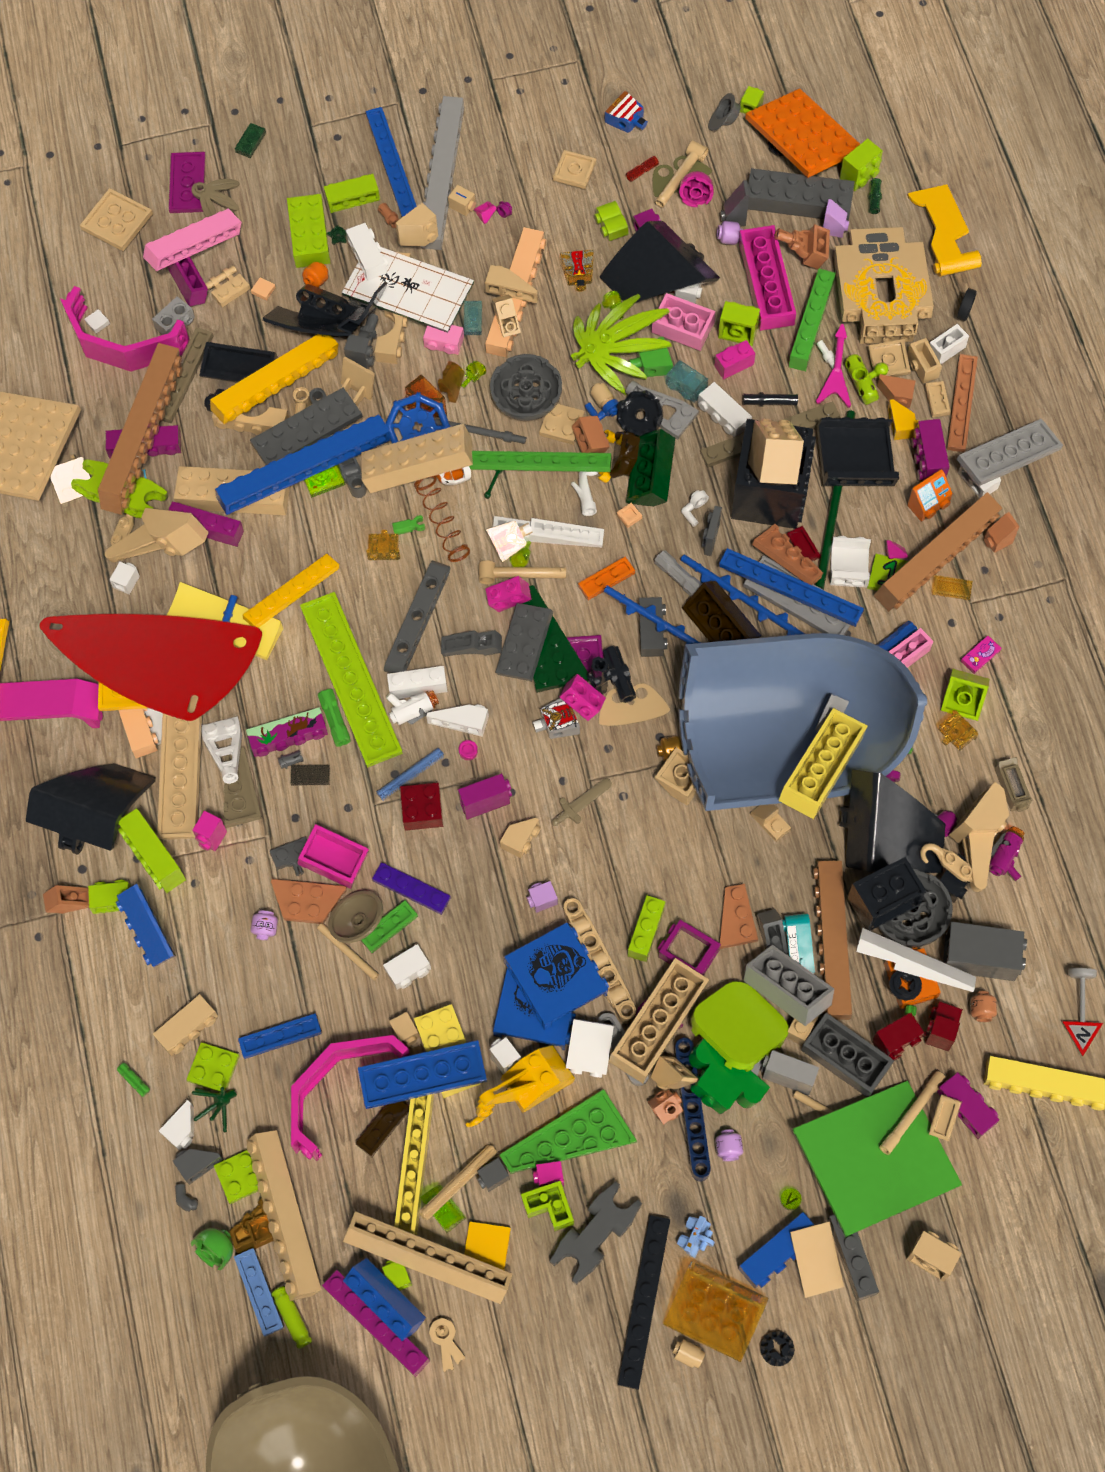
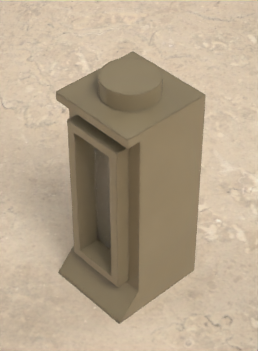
M1017 757L998 762L995 772L1001 787L1004 788L1010 811L1017 810L1021 812L1028 809L1033 799L1030 797L1018 766Z

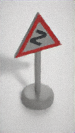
M1071 968L1068 969V975L1071 978L1080 979V1022L1062 1021L1083 1057L1103 1023L1085 1022V979L1095 978L1097 970Z

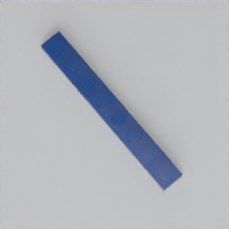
M382 107L366 111V117L401 217H403L417 206Z
M728 548L719 563L721 568L855 627L864 611V608Z

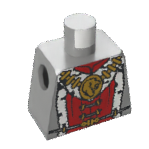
M561 698L542 707V719L532 722L536 733L546 730L550 739L580 734V725L573 708Z

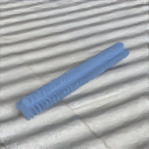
M439 748L435 749L431 754L417 762L416 765L411 766L406 772L390 781L385 787H382L381 790L376 791L377 795L382 800L383 798L385 799V796L388 798L387 795L389 796L391 792L393 794V791H397L396 788L403 786L402 784L406 783V781L409 783L411 781L410 778H414V775L417 777L416 774L418 775L420 771L422 773V770L428 769L427 766L434 765L433 762L437 761V759L439 760V757L442 759L443 752Z

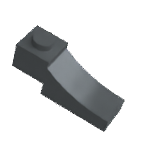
M474 630L441 637V654L444 657L462 654H482L487 656L502 653V635L496 630L482 633Z

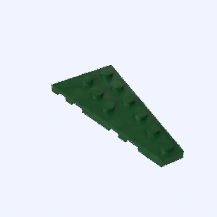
M529 586L532 600L522 604L548 608L535 586ZM553 615L533 677L537 693L565 687L566 683L577 674L589 682L587 677L588 671Z

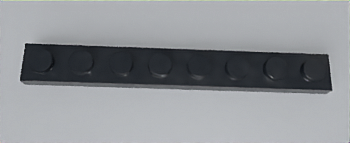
M652 1215L649 1218L618 1386L639 1390L670 1225V1219Z

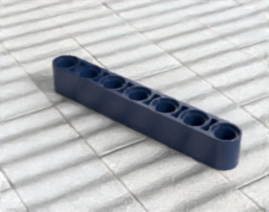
M681 1038L675 1046V1058L683 1065H689L692 1068V1073L698 1078L697 1069L689 1061L690 1052L694 1048L693 1042L688 1038ZM685 1045L690 1051L682 1053L679 1051V1047ZM684 1087L680 1088L682 1109L684 1110L683 1117L691 1174L696 1181L702 1182L708 1179L711 1171L702 1102L696 1094L687 1093ZM694 1105L698 1108V1111L694 1114L689 1113L687 1107ZM697 1125L700 1127L701 1132L694 1134L689 1128ZM694 1146H701L704 1152L702 1154H695L692 1148ZM703 1166L707 1172L704 1175H699L696 1173L695 1168Z

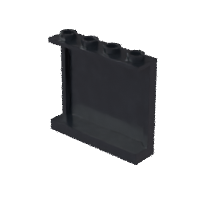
M849 417L821 418L817 425L823 486H895L899 480V472L894 470L889 430L892 419H868L866 417L851 419Z

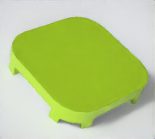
M731 982L723 986L695 1008L691 1017V1031L695 1037L700 1034L726 1060L725 1066L730 1070L732 1067L745 1070L746 1072L752 1070L754 1065L765 1058L766 1055H769L772 1050L780 1049L788 1036L789 1030L784 1017L754 988L743 982Z

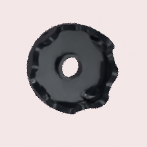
M633 391L625 400L619 401L617 406L618 421L625 431H630L635 436L640 437L656 431L662 424L663 407L650 391ZM639 411L646 412L643 419H637Z

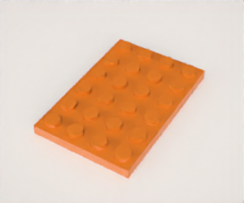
M800 88L747 112L745 116L749 123L808 178L842 162L845 156L860 145L855 138Z

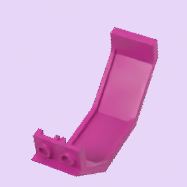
M74 286L71 292L67 294L66 300L60 298L85 356L93 360L132 372L149 366L158 343L179 348V355L182 356L190 341L184 321L177 319L173 329L168 334L127 346L119 345L82 331L79 323L88 307L83 304L85 299L80 295L81 289Z
M394 1035L331 1043L291 1086V1147L297 1154L301 1150V1153L309 1160L313 1158L316 1161L322 1156L318 1147L303 1134L304 1099L339 1061L387 1052L394 1053L397 1057L402 1058L410 1056L409 1049Z

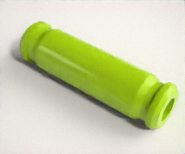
M285 1286L277 1288L271 1295L275 1299V1304L293 1341L296 1342V1347L302 1348L310 1344L312 1338L309 1337V1332L294 1301H290Z

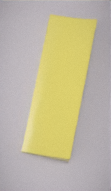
M180 582L173 603L166 616L222 621L223 612L226 610L228 600ZM235 604L232 613L233 617H231L230 622L249 625L243 619V614L249 608ZM271 618L259 627L262 631V638L255 656L265 660L270 656L283 630L281 621ZM238 637L233 641V645L236 648H242L246 645V639Z

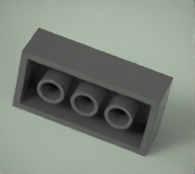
M828 1013L824 1015L801 1049L802 1052L866 1097L871 1096L894 1062L892 1058Z

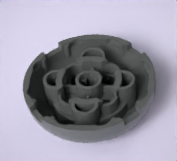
M521 354L506 359L505 363L495 369L490 381V392L495 405L503 414L520 421H532L546 416L556 407L562 394V379L557 368H554L547 359L533 354ZM533 382L537 383L539 386L534 387Z
M913 869L926 889L920 906L912 909L914 912L908 911L878 928L888 939L901 945L921 947L936 941L944 934L951 921L953 905L948 890L938 878L932 874L929 875ZM926 912L928 914V918L925 917L924 919H922L920 917V913ZM908 920L911 925L905 926L902 922Z

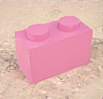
M428 324L423 337L424 347L429 350H439L447 354L459 355L464 339L463 327L450 325L448 331Z

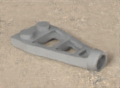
M632 381L626 389L628 395L633 391L648 390L660 401L662 406L668 405L676 409V412L669 420L663 418L660 428L678 440L697 417L699 410L682 400L648 389Z

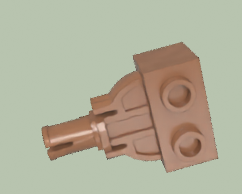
M814 224L810 230H794L792 233L780 228L776 230L774 238L787 243L791 250H794L803 258L804 265L819 269L829 258V229Z

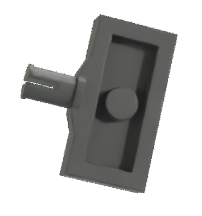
M306 837L269 851L276 870L293 866L296 876L304 874L302 867L298 865V858L307 842Z

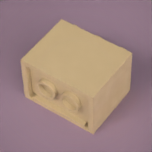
M765 418L761 419V421L755 420L748 464L759 482L797 484L804 440L788 420H779V422Z

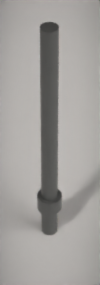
M435 418L437 425H442L441 420ZM449 421V424L452 427L462 424ZM464 424L469 433L503 439L504 442L509 443L512 441L526 443L527 437L515 435L513 432H500Z

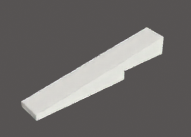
M494 516L492 527L511 521H516L518 527L529 523L533 533L523 537L525 542L600 548L603 546L604 529L534 518H531V521L499 516Z
M862 928L856 952L894 962V970L974 992L976 976Z

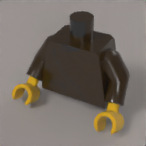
M605 430L604 433L608 434L607 439L609 443L616 441L611 471L598 472L601 476L597 478L607 483L611 477H629L637 461L640 438L630 431H621L615 434L610 430Z

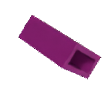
M502 773L458 789L460 804L467 820L509 805L510 797L512 796L509 780H504Z

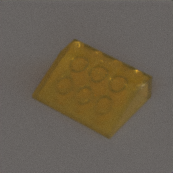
M691 1261L663 1325L741 1362L769 1298Z

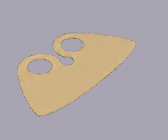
M638 684L633 687L635 692L638 688H645L648 692L647 696L643 699L636 696L633 699L635 701L633 705L623 702L615 703L612 700V695L617 692L615 688L606 695L600 711L599 724L614 726L646 721L665 715L670 711V708L664 699L647 684Z

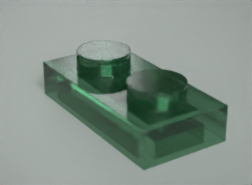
M250 123L237 143L235 153L251 158L265 136L266 129Z

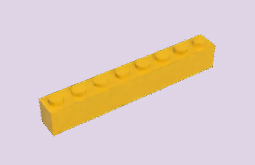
M317 334L210 399L211 411L223 424L235 420L243 412H248L256 404L264 402L269 396L277 394L286 386H290L295 380L306 376L313 369L319 368L329 359H334L338 354L337 341L331 335Z

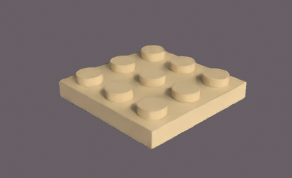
M109 188L80 224V228L124 251L153 215V212L142 204Z

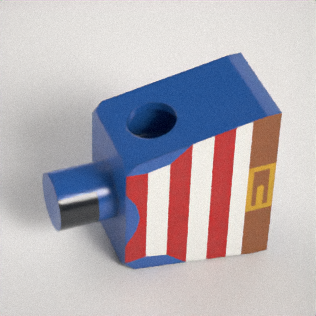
M626 91L605 111V123L627 133L631 132L635 126L643 130L648 123L643 118V106Z

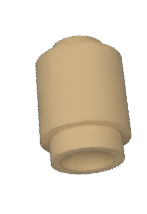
M597 383L591 388L590 395L600 408L615 398L605 383Z
M684 1339L681 1342L677 1341L672 1351L675 1354V1360L691 1368H699L705 1356V1352L701 1351L702 1348Z

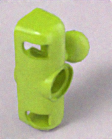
M852 354L848 356L845 360V365L862 402L868 405L877 401L879 395L872 379L880 376V374L886 375L889 371L888 365L880 362L873 371L868 373L859 355Z

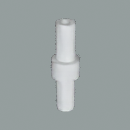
M820 340L817 346L823 354L822 357L834 369L835 355L831 350H828L823 340Z

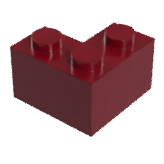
M940 1001L936 1007L933 1006L929 1016L932 1020L929 1021L924 1032V1037H927L925 1044L949 1052L957 1036L960 1026L959 1020L963 1009Z
M910 1012L877 1031L872 1043L877 1049L896 1061L902 1056L901 1054L905 1051V1047L909 1045L914 1047L922 1042L921 1038L924 1035V1031Z

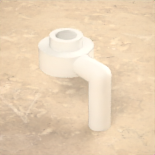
M704 490L695 491L691 495L690 503L681 510L693 527L699 522L690 511L703 506L708 501L709 496Z

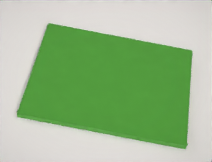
M908 1081L792 1129L846 1237L962 1186L938 1137L929 1135L931 1124L923 1109L900 1138L899 1143L890 1155H886L880 1150V1145L895 1129L917 1099Z

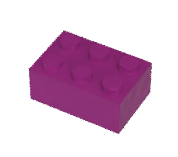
M940 419L918 421L917 427L914 428V437L911 438L912 448H915L916 451L914 461L919 467L917 471L918 480L923 482L941 469L947 477L950 466Z

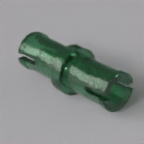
M879 178L871 180V191L868 197L870 200L869 213L871 214L880 213L882 180Z

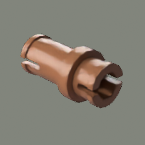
M386 203L380 204L378 212L382 214L388 225L396 228V222L400 220L398 214L393 212Z

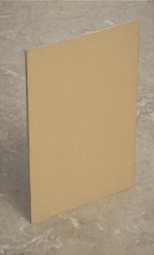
M830 1222L790 1232L805 1298L844 1287Z

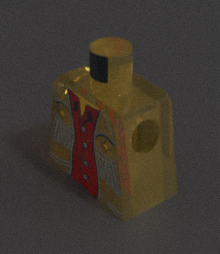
M583 250L560 253V263L567 285H575L576 290L579 292L585 291L586 284H591L593 279L594 251Z

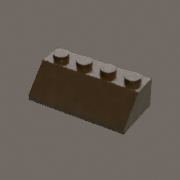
M717 581L704 582L682 607L709 642L761 637L760 633Z

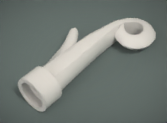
M580 471L579 486L575 482L571 483L581 500V509L584 516H592L597 512L587 475L594 476L598 472Z

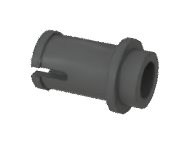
M300 750L286 756L280 755L281 757L278 758L281 769H288V766L303 762Z

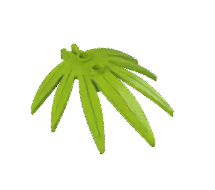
M639 294L628 298L616 306L604 318L596 331L601 311L600 303L593 308L588 317L586 332L584 323L579 316L575 317L573 324L574 335L581 349L570 356L574 361L580 359L575 363L580 369L586 362L590 361L599 375L624 395L627 394L624 386L607 365L633 377L646 380L647 376L632 363L610 354L651 351L672 346L669 341L655 338H634L620 341L670 312L668 308L649 310L630 316L612 326L641 297Z

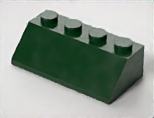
M662 429L639 437L637 461L629 475L626 503L654 507L666 503L668 500L676 438Z

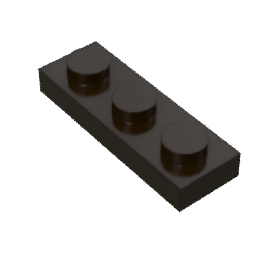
M402 1101L387 1104L355 1143L356 1146L372 1158L407 1115L409 1106Z

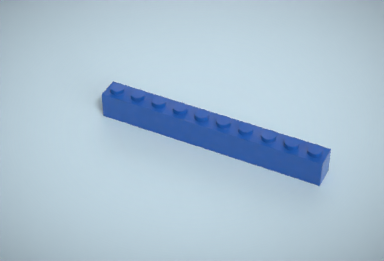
M380 415L369 417L364 422L353 424L344 431H338L333 436L320 439L313 445L305 446L295 453L287 454L280 460L272 461L262 468L254 469L249 474L238 476L229 483L219 485L218 488H215L216 498L225 514L228 515L361 454V452L368 451L390 441V430Z

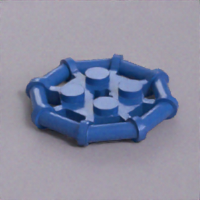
M416 392V394L398 401L395 400L385 422L390 430L391 443L452 427L444 411V404L422 395L421 392ZM416 402L415 408L406 410L403 407ZM421 402L434 409L432 411L423 409ZM400 410L403 413L400 422L393 423ZM434 413H438L442 425H437ZM416 421L419 424L422 423L421 431L413 428ZM394 427L399 428L402 439L400 441L397 439Z

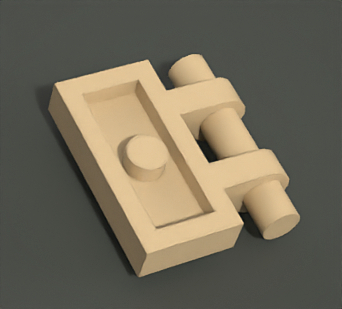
M234 266L229 269L225 268L221 274L211 277L205 283L208 290L212 287L215 288L211 294L221 307H224L251 289L241 274L233 277L232 274L237 272ZM225 279L228 280V281H227L226 283H224L223 285H220V284H219L220 282H222V281L225 280Z

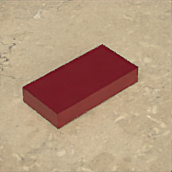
M803 526L786 533L790 538L789 542L794 547L798 546L804 557H808L811 561L820 558V553Z

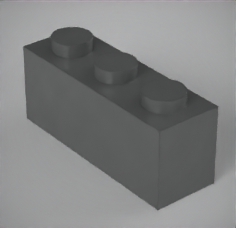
M662 597L639 598V605L647 608L654 605L656 606V615L663 619V615H666V604H662ZM639 614L641 657L664 656V650L667 649V638H664L663 632H667V630L657 632L656 624Z

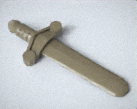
M603 779L570 804L565 798L560 799L563 812L552 820V825L557 826L567 818L579 824L581 817L577 813L612 786L611 780Z

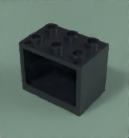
M904 857L854 882L851 886L848 900L865 929L871 931L920 906L926 889L907 858Z

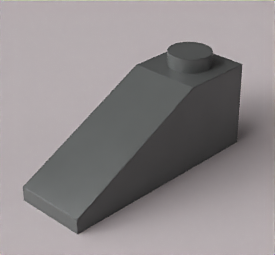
M743 180L725 201L723 211H720L721 221L738 222L740 227L746 226L749 202L747 180Z

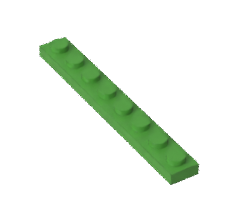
M472 451L473 465L469 466L470 470L610 472L612 455L611 453Z

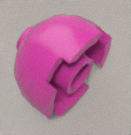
M693 171L684 176L679 187V194L683 203L691 207H698V205L708 204L712 200L714 187L711 178L707 174Z

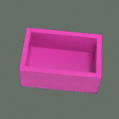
M315 824L298 858V865L351 889L368 855L369 849Z

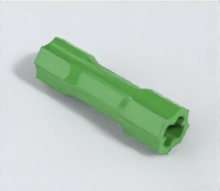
M333 689L321 691L317 695L327 718L335 746L347 745L351 740L340 714Z

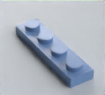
M252 1248L234 1256L263 1336H268L283 1329L282 1320L255 1249Z

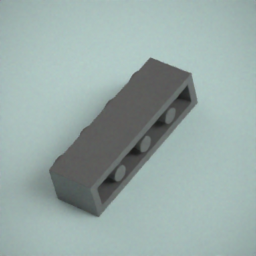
M829 1216L827 1221L830 1222L832 1235L856 1302L877 1295L879 1290L858 1232L846 1237L836 1216Z

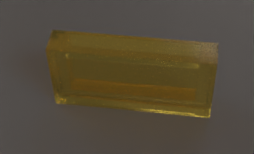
M935 575L932 595L970 600L973 581Z

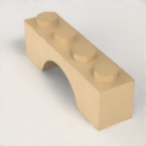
M384 308L385 317L394 322V327L386 335L377 337L374 352L376 362L397 364L398 357L401 358L402 356L401 342L405 341L404 327L408 326V317Z
M269 407L266 412L255 417L240 414L235 420L229 421L226 424H223L214 413L212 415L214 426L220 429L229 428L238 432H252L256 435L289 418L287 410Z

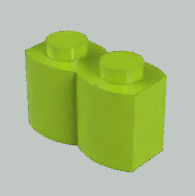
M616 201L596 207L594 217L596 223L601 225L603 237H607L611 241L628 235L627 222Z

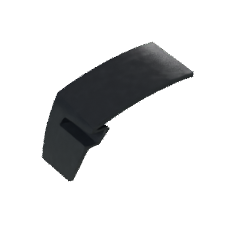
M384 282L374 292L367 306L361 304L358 307L350 305L341 296L306 284L296 293V299L301 303L299 312L277 306L265 315L262 321L300 332L349 336L375 308L388 282ZM303 291H306L309 294V297H306ZM320 298H323L326 304L321 303ZM336 304L341 306L342 311L337 309Z

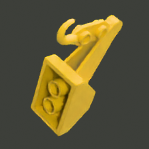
M553 1045L539 1048L520 1059L502 1075V1083L481 1094L478 1101L479 1105L476 1107L477 1117L471 1122H467L466 1127H473L486 1119V1117L493 1113L492 1108L495 1104L515 1101L522 1113L572 1084L575 1078L570 1070L566 1068V1064Z

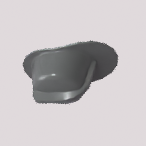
M732 93L726 94L721 99L717 109L711 116L708 123V128L711 131L719 129L722 125H731L739 116L741 106L735 102V96Z

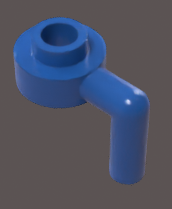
M617 399L608 401L599 413H597L591 403H587L584 407L591 416H598L599 421H601L606 416L613 417L618 414L617 406L619 402Z

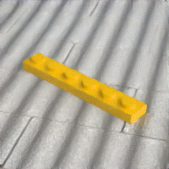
M325 554L245 612L243 619L250 626L259 628L339 569V564L328 554Z

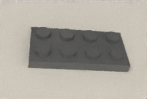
M520 603L516 604L495 672L497 675L532 682L553 615L551 609Z

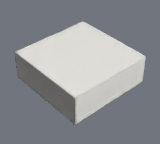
M99 309L84 319L86 324L95 333H98L110 324L109 320Z

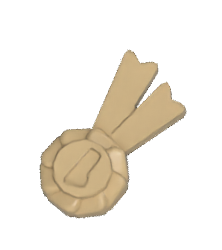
M441 1318L432 1323L429 1334L434 1343L441 1345L443 1371L446 1372L448 1369L454 1370L451 1355L458 1365L461 1360L466 1358L453 1342L456 1333L453 1323L445 1318Z

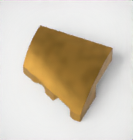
M448 361L446 368L442 372V379L439 378L438 386L441 392H447L449 402L456 403L465 372L455 362Z
M262 1199L257 1202L259 1205L250 1214L247 1212L242 1221L229 1231L234 1248L238 1254L252 1248L257 1249L274 1241L272 1233L269 1231L267 1214L263 1210Z

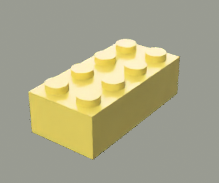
M452 1004L414 1018L426 1052L467 1043ZM481 1083L453 1090H448L441 1093L444 1099L456 1093L480 1085Z

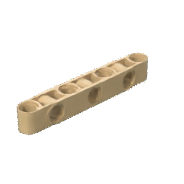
M574 898L566 900L563 907L564 916L570 928H575L579 943L585 945L589 940L596 943L595 946H586L590 961L594 960L598 966V974L601 978L605 975H612L614 977L612 981L607 982L609 988L606 998L621 1023L631 1024L636 1017V1007L622 978L581 903ZM573 906L578 910L575 913H570L567 909ZM629 1009L632 1015L625 1017L622 1015V1011Z

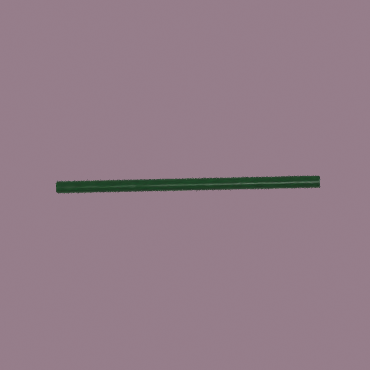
M852 410L847 411L846 417L855 419L856 412ZM833 486L818 567L823 572V575L815 583L817 587L823 590L843 486Z

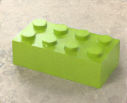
M314 194L287 198L296 268L307 267L313 262L331 264L322 195Z
M137 808L121 818L118 823L120 828L117 830L159 890L163 888L167 894L186 881L179 866Z

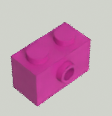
M745 340L735 346H729L724 351L716 354L714 367L724 380L753 366L756 353L748 341Z
M206 811L202 813L192 830L195 839L199 843L198 845L207 851L209 849L216 851L227 833L222 820Z

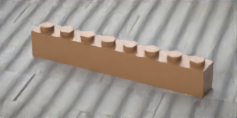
M818 861L816 868H813V878L817 879L814 895L815 898H818L819 905H816V917L820 919V924H817V936H821V943L818 944V955H822V963H819V974L823 975L824 982L834 988L832 1005L822 1014L828 1013L836 1020H850L852 1004L842 861Z

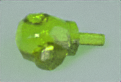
M617 291L607 292L603 296L602 306L610 308L611 311L622 303Z
M479 361L469 363L465 374L467 379L461 384V387L465 388L470 381L475 383L481 376L486 374V367Z
M530 541L526 542L527 545L510 556V562L513 567H525L528 564L531 554L529 550Z

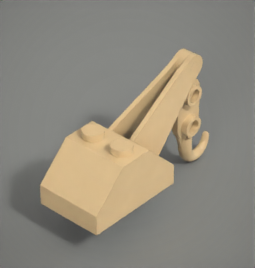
M145 508L141 517L144 525L132 533L131 530L134 526L133 516L126 514L118 521L111 537L112 546L105 551V557L110 562L115 563L160 549H164V552L169 556H183L204 543L209 532L191 513Z
M996 782L992 783L977 797L949 834L957 843H963L966 862L954 852L945 850L933 843L925 844L921 848L920 856L922 860L928 863L925 854L926 851L931 850L937 855L942 866L963 882H970V887L974 892H981L985 889L994 836L1004 829L1007 825L1005 820L1009 816L1004 788Z

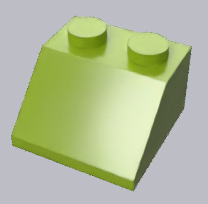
M952 669L941 711L978 721L990 679Z

